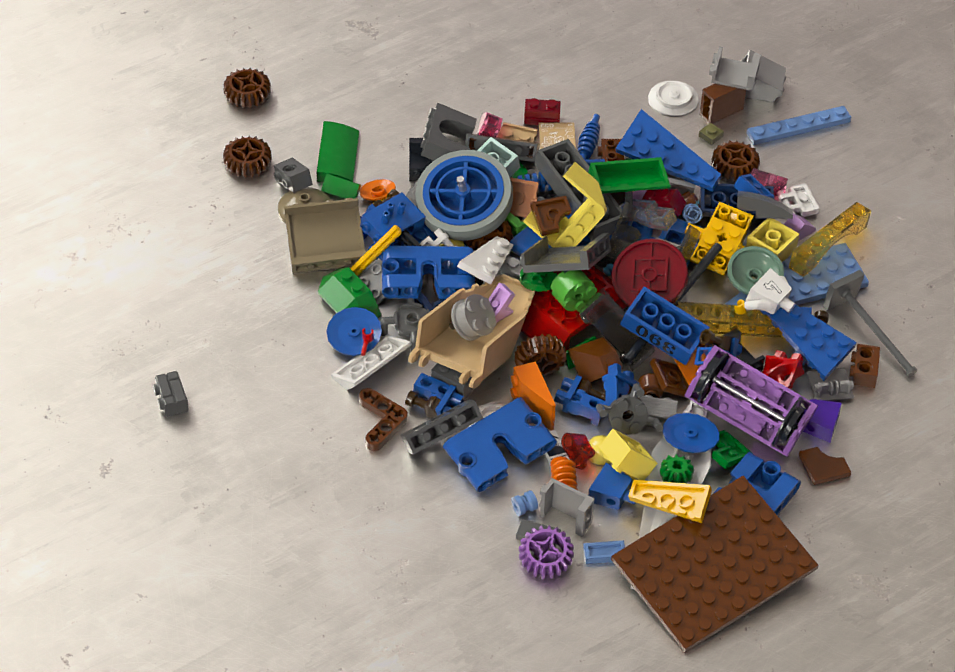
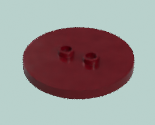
M644 239L629 245L619 254L612 269V283L615 292L620 300L629 307L643 287L648 288L673 304L683 294L688 282V267L684 256L674 245L660 239Z

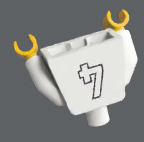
M770 268L750 289L746 302L744 303V300L741 299L737 301L738 306H734L735 312L738 315H742L747 310H761L775 314L781 307L790 313L795 306V303L788 299L792 288L784 276H779Z

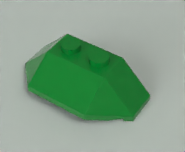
M349 267L338 268L323 276L318 294L336 313L343 309L358 307L374 313L377 318L382 317L371 290Z

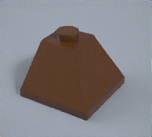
M604 337L568 350L578 376H581L582 380L590 381V383L600 380L602 376L608 374V366L617 363L621 365V370L623 369L616 350Z

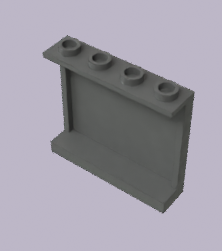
M601 233L586 246L549 248L548 238L545 236L521 254L520 266L523 267V273L589 270L611 252L609 233Z

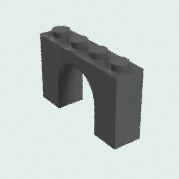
M437 102L435 109L431 108L429 112V119L426 123V129L420 145L423 148L421 156L431 160H436L450 152L470 150L469 147L448 139L442 133L450 134L466 141V134L473 133L477 121L472 116Z

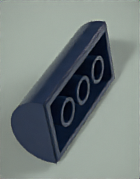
M718 183L713 192L700 187L699 202L702 217L711 218L719 202L737 209L738 190L734 188V184ZM764 186L774 195V186ZM744 211L753 215V220L765 221L767 219L756 218V211Z

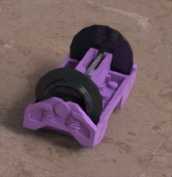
M716 345L706 356L703 365L698 368L695 374L697 376L693 378L685 394V397L786 457H789L797 440L818 408V405ZM788 441V443H787L786 446H785V445H776V444H778L779 442L785 444V443Z

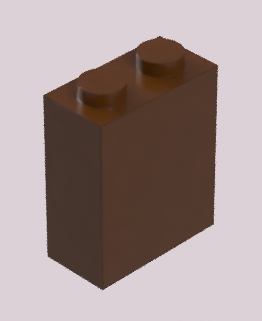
M713 84L702 90L699 115L708 124L710 122L714 124L743 110L746 89Z

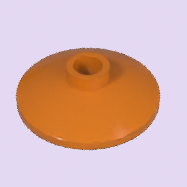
M373 180L360 188V196L369 201L382 200L387 198V194L392 189L396 190V186L390 180Z

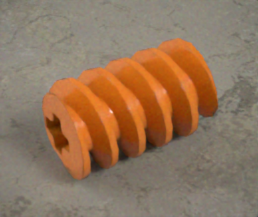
M562 456L553 458L550 462L551 478L578 490L575 462Z

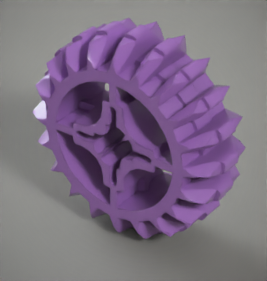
M541 525L538 531L533 528L531 533L526 532L525 538L521 539L519 559L522 561V566L527 567L528 573L534 571L535 577L538 574H542V579L546 575H549L552 579L554 573L560 577L561 570L566 572L568 566L572 564L574 545L571 543L570 537H566L565 531L559 533L558 527L551 530L550 525L547 529H544ZM554 543L561 548L562 552H559V549L554 547ZM530 551L534 552V555L538 556V561L532 557Z

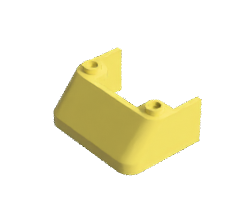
M576 162L573 163L563 177L588 199L569 219L565 216L560 221L559 233L546 235L548 244L551 247L577 246L607 212L598 181ZM531 211L523 222L543 238L545 236H541Z

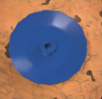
M352 307L343 309L336 313L328 323L326 330L328 342L335 350L342 354L351 356L361 355L363 347L362 330L366 328L365 334H370L373 329L374 339L369 342L366 350L367 353L374 349L380 341L382 334L380 321L374 313L364 308Z
M676 414L669 417L663 424L662 433L666 441L683 452H706L713 449L719 442V431L716 425L698 414Z

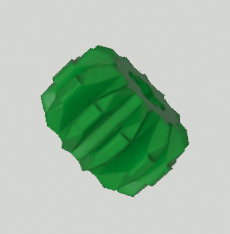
M677 454L674 457L668 455L666 460L662 461L659 472L663 482L685 484L691 482L694 474V466L691 460H685V455L682 457H678Z

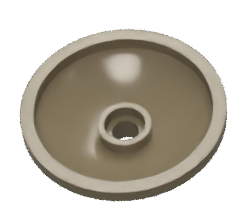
M312 187L304 188L295 193L288 191L278 202V214L280 219L286 224L285 206L292 204L302 205L310 202L320 203L331 199L323 191Z

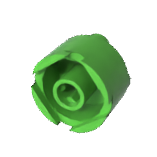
M570 270L566 273L562 271L551 284V289L553 290L551 294L567 311L577 310L580 312L584 310L586 304L597 292L594 283L582 270Z

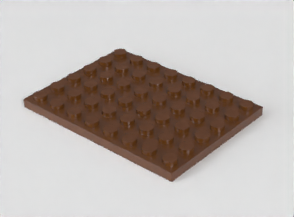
M744 475L710 495L702 523L676 516L611 556V560L684 652L689 651L811 574L819 566Z

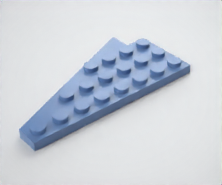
M822 235L816 237L782 262L784 277L792 288L788 299L796 305L826 298L831 283L858 270L862 271L846 243L828 247ZM865 275L860 286V289L868 287L869 281ZM742 292L723 305V311L730 323L763 315L760 310H747L742 315L736 314L734 306H738L737 301L741 299L745 303L748 296Z

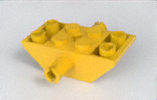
M719 202L706 228H700L689 222L684 233L699 239L690 262L698 264L715 243H719L722 246V250L707 269L725 275L732 255L746 247L743 245V242L754 216Z

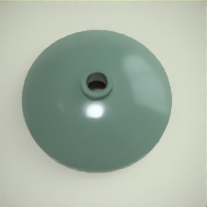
M749 246L736 251L732 255L728 263L727 274L732 285L740 292L748 295L750 289L770 268L779 276H784V268L780 259L772 251L763 247Z

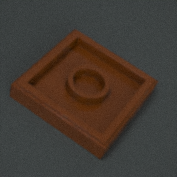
M653 358L650 361V365L662 391L685 397L689 385L677 364Z

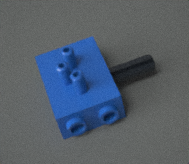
M401 192L363 214L360 227L376 244L394 225H397L401 228L402 233L389 246H393L400 241L406 246H421L412 234L424 227L426 216Z

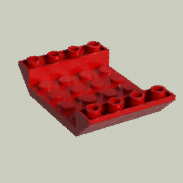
M593 266L589 270H582L597 288L596 294L586 304L588 307L580 312L577 310L567 311L551 294L552 289L541 292L535 291L521 332L530 339L541 334L544 336L548 334L552 337L557 336L558 339H561L567 351L570 338L617 305L623 310L627 305L616 294L612 279ZM553 271V272H554V273H557V275H558V274L561 273L562 271Z

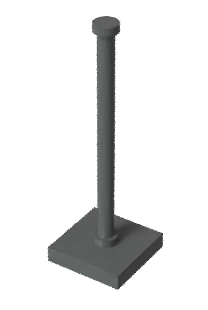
M858 270L831 283L823 303L825 310L829 311L848 301L905 369L906 375L908 377L913 376L917 372L916 367L911 366L855 299L865 274Z

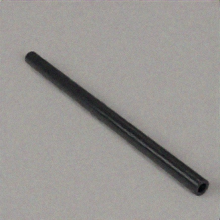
M715 243L690 273L683 294L673 305L677 306L722 250V246L719 243ZM639 337L622 358L626 364H631L647 344V341Z

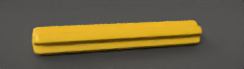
M394 225L350 269L357 276L361 274L401 235V228Z

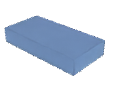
M624 540L583 543L585 563L613 562L611 556L625 548Z

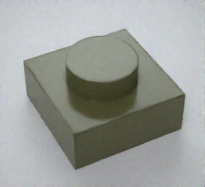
M711 122L699 131V137L711 145L724 136V131Z

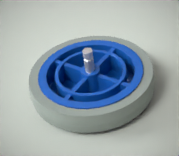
M475 150L454 151L437 158L422 172L416 186V206L426 216L424 223L431 231L435 232L440 228L443 233L446 232L449 239L459 241L473 240L491 233L504 222L512 207L513 186L505 167L491 155Z

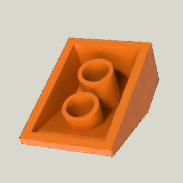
M531 362L515 366L511 376L513 388H510L512 399L523 398L532 411L541 416L545 427L550 431L554 430L556 404L537 363Z

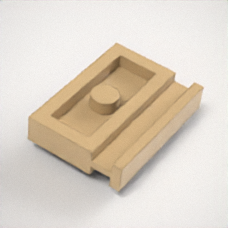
M503 122L497 137L535 142L538 130Z

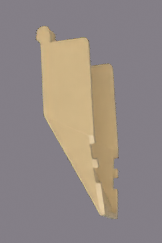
M505 274L496 276L491 285L486 282L482 285L476 283L472 285L471 289L465 290L462 288L457 290L419 320L416 346L411 351L408 361L414 363L418 360L419 356H422L418 364L420 367L426 366L429 360L462 373L459 383L465 384L469 377H472L469 387L473 389L478 387L486 377L511 357L535 291L525 288L519 280ZM499 283H504L515 294L508 305L513 310V313L497 322L490 334L469 341L462 338L455 329L452 330L450 328L452 307L457 301L466 299L473 294L489 299Z

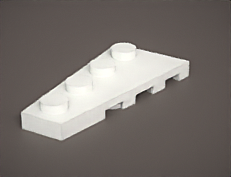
M496 236L462 259L457 267L491 285L511 251L513 244L504 238Z

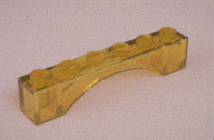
M855 202L794 249L788 268L803 277L807 275L836 242L850 234L858 235L867 228L871 210Z

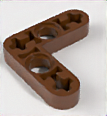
M365 388L359 393L360 405L382 418L367 433L365 438L366 447L371 451H377L407 423L408 412L405 408L377 391ZM380 405L388 406L386 410H381L378 407ZM389 426L392 429L390 431H383L381 428Z

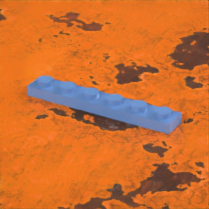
M840 106L747 128L746 134L753 145H758L851 122V116L845 106Z

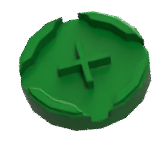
M522 269L519 281L521 285L532 291H548L551 289V284L556 278L557 273L553 271L523 273Z

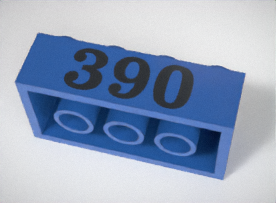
M646 287L642 288L624 314L620 324L684 365H687L697 347L701 344L699 340L701 332L710 328Z

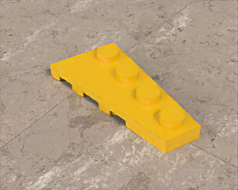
M633 480L629 499L632 502L702 523L712 489L710 485Z

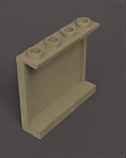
M346 198L337 201L328 200L320 203L310 202L302 205L292 204L284 207L292 274L352 267L366 253L363 233L360 227L361 219L358 198Z

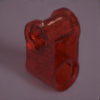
M565 433L562 436L561 445L567 456L575 462L577 469L584 470L588 460L595 455V450L591 447L586 435Z

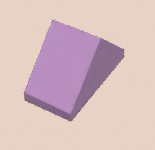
M794 213L793 219H788L784 223L785 226L799 233L798 241L816 231V228L805 218Z

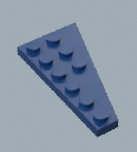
M642 109L616 147V153L631 159L661 157L666 173L712 192L721 179V174Z
M796 304L790 313L781 307L775 314L761 311L763 315H767L772 320L771 323L775 328L778 327L782 331V336L790 345L809 361L808 365L818 371L823 381L827 379L856 346L857 342Z

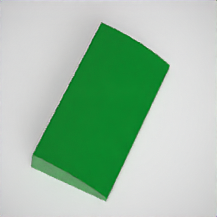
M323 122L316 171L317 182H324L326 173L353 182L359 130L341 123Z
M661 157L590 163L588 173L598 181L602 194L670 188V182Z

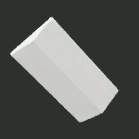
M387 334L365 356H356L331 374V377L346 390L353 388L412 344L410 341Z

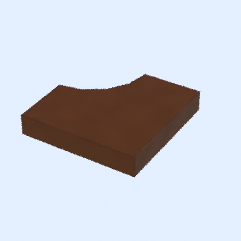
M567 196L532 202L530 205L541 236L559 233L560 221L572 213Z
M818 447L799 451V457L813 485L851 476V470L844 457L828 456Z

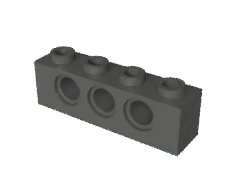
M469 399L400 436L408 453L415 454L483 419V416L475 400Z

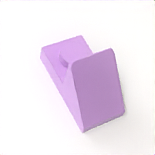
M499 283L489 297L495 313L496 323L513 313V310L508 305L515 294L504 283Z

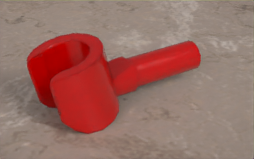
M366 328L362 330V356H365L369 342L374 339L373 329L370 334H365Z

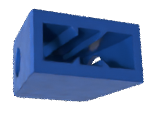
M605 463L589 488L588 496L594 498V504L615 510L620 509L625 501L636 504V502H632L629 499L632 478L623 472H617L610 464Z

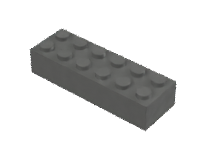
M566 139L537 150L534 165L558 197L567 196L572 209L571 214L573 215L588 198L563 176L574 162L580 165L586 172H588L590 166L571 141ZM610 193L603 194L607 207L606 214L587 234L591 241L601 233L612 235L624 229L627 215Z

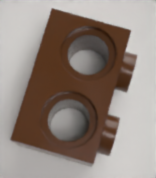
M857 344L856 351H852L851 362L854 363V366H850L849 377H853L852 381L855 386L875 388L878 377L880 347Z

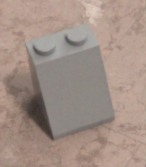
M749 50L741 61L752 63L755 52ZM761 56L753 91L746 89L745 98L774 102L777 97H781L784 92L783 84L786 80V68Z

